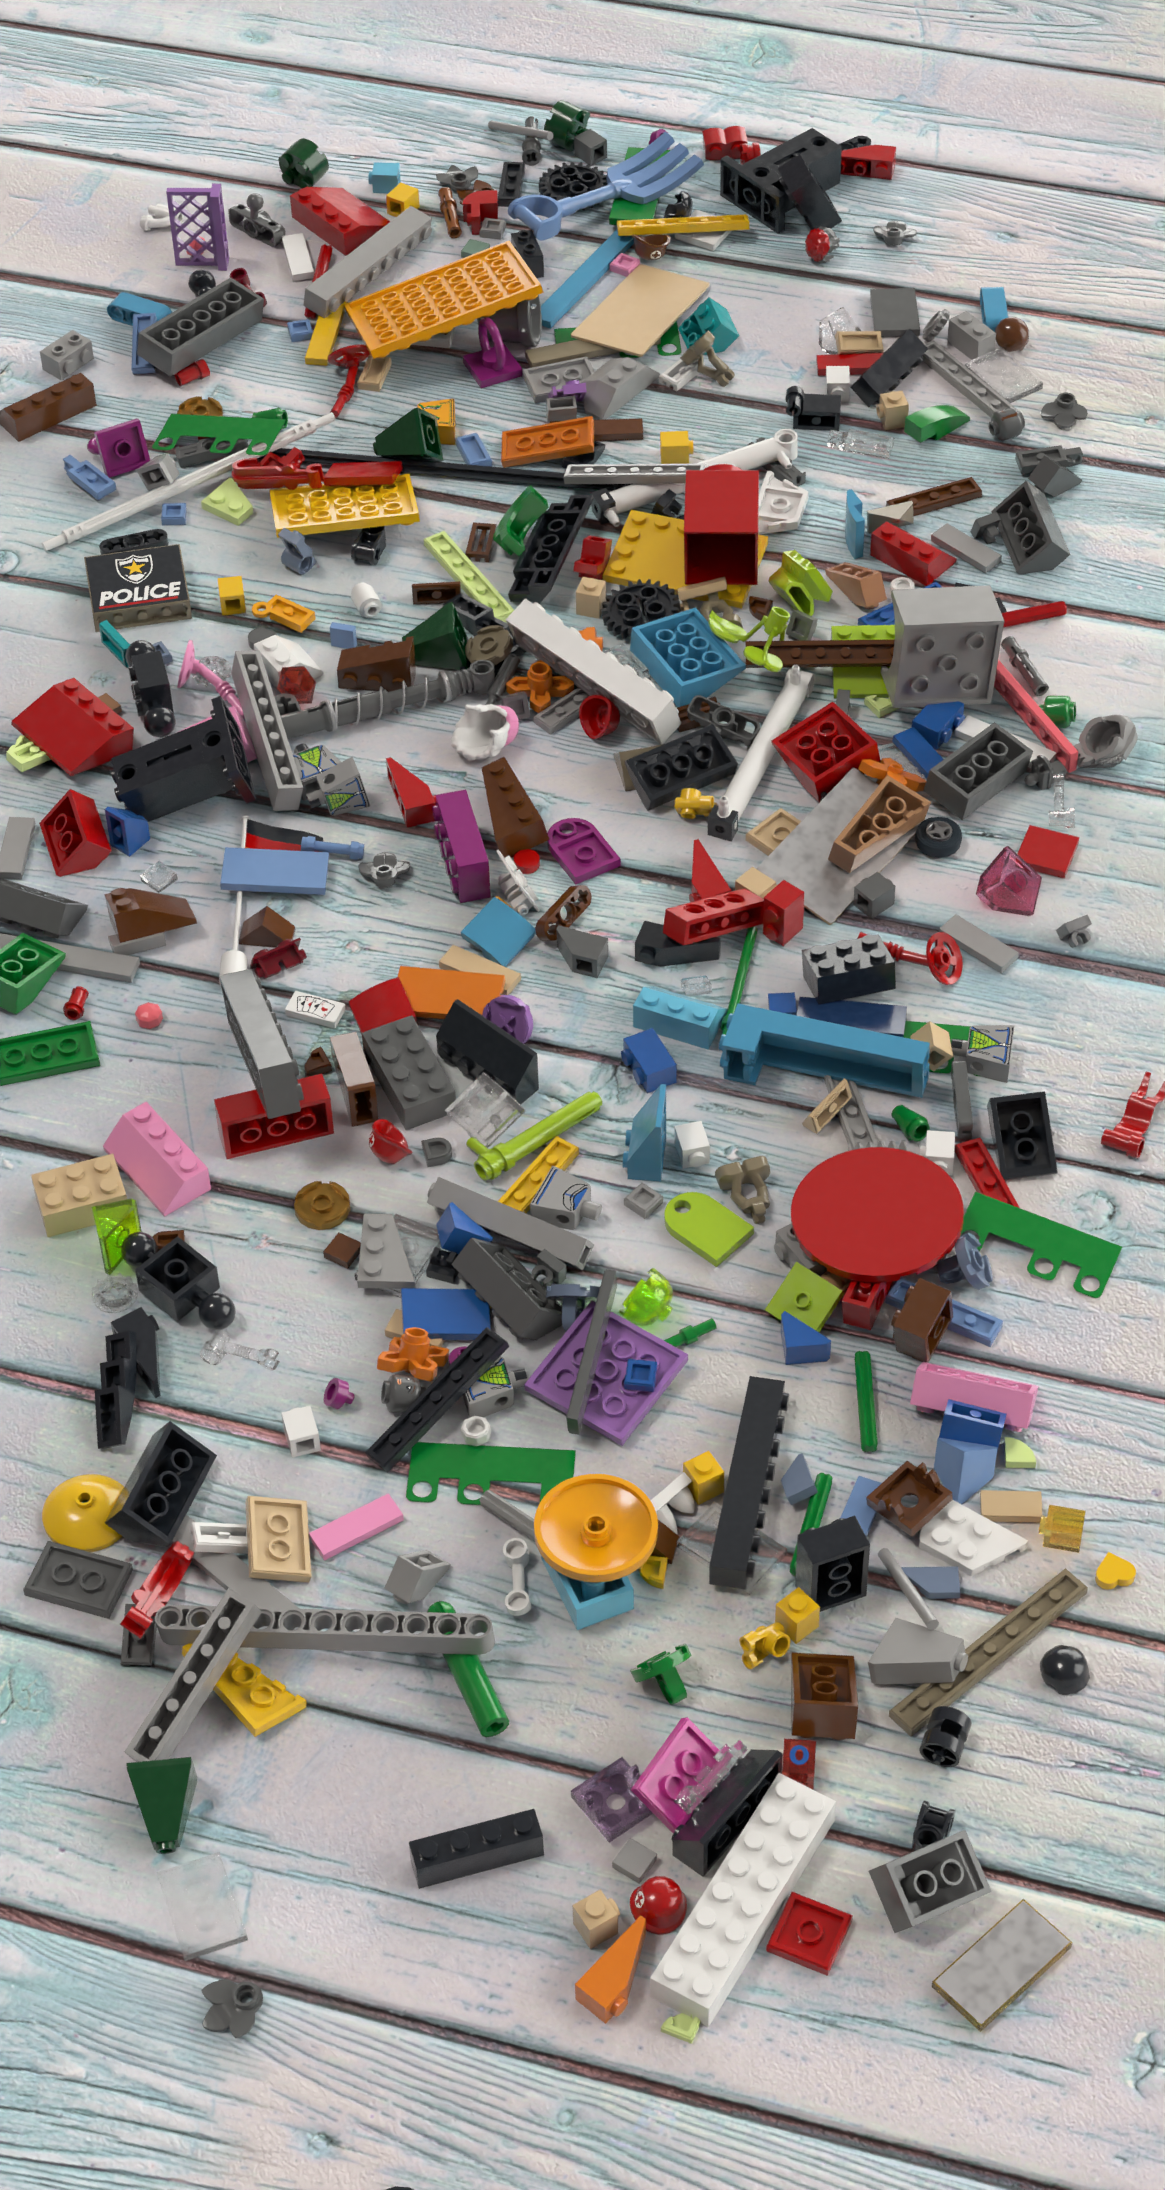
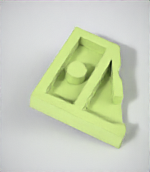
M230 477L201 501L203 510L237 526L253 514V506Z
M22 735L16 740V744L12 745L6 752V760L21 772L51 760L44 751H41L32 741H29Z

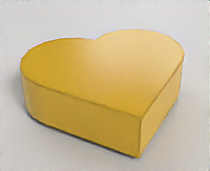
M1108 1552L1097 1568L1095 1581L1099 1587L1106 1590L1113 1589L1117 1585L1129 1586L1134 1582L1136 1569L1130 1562Z

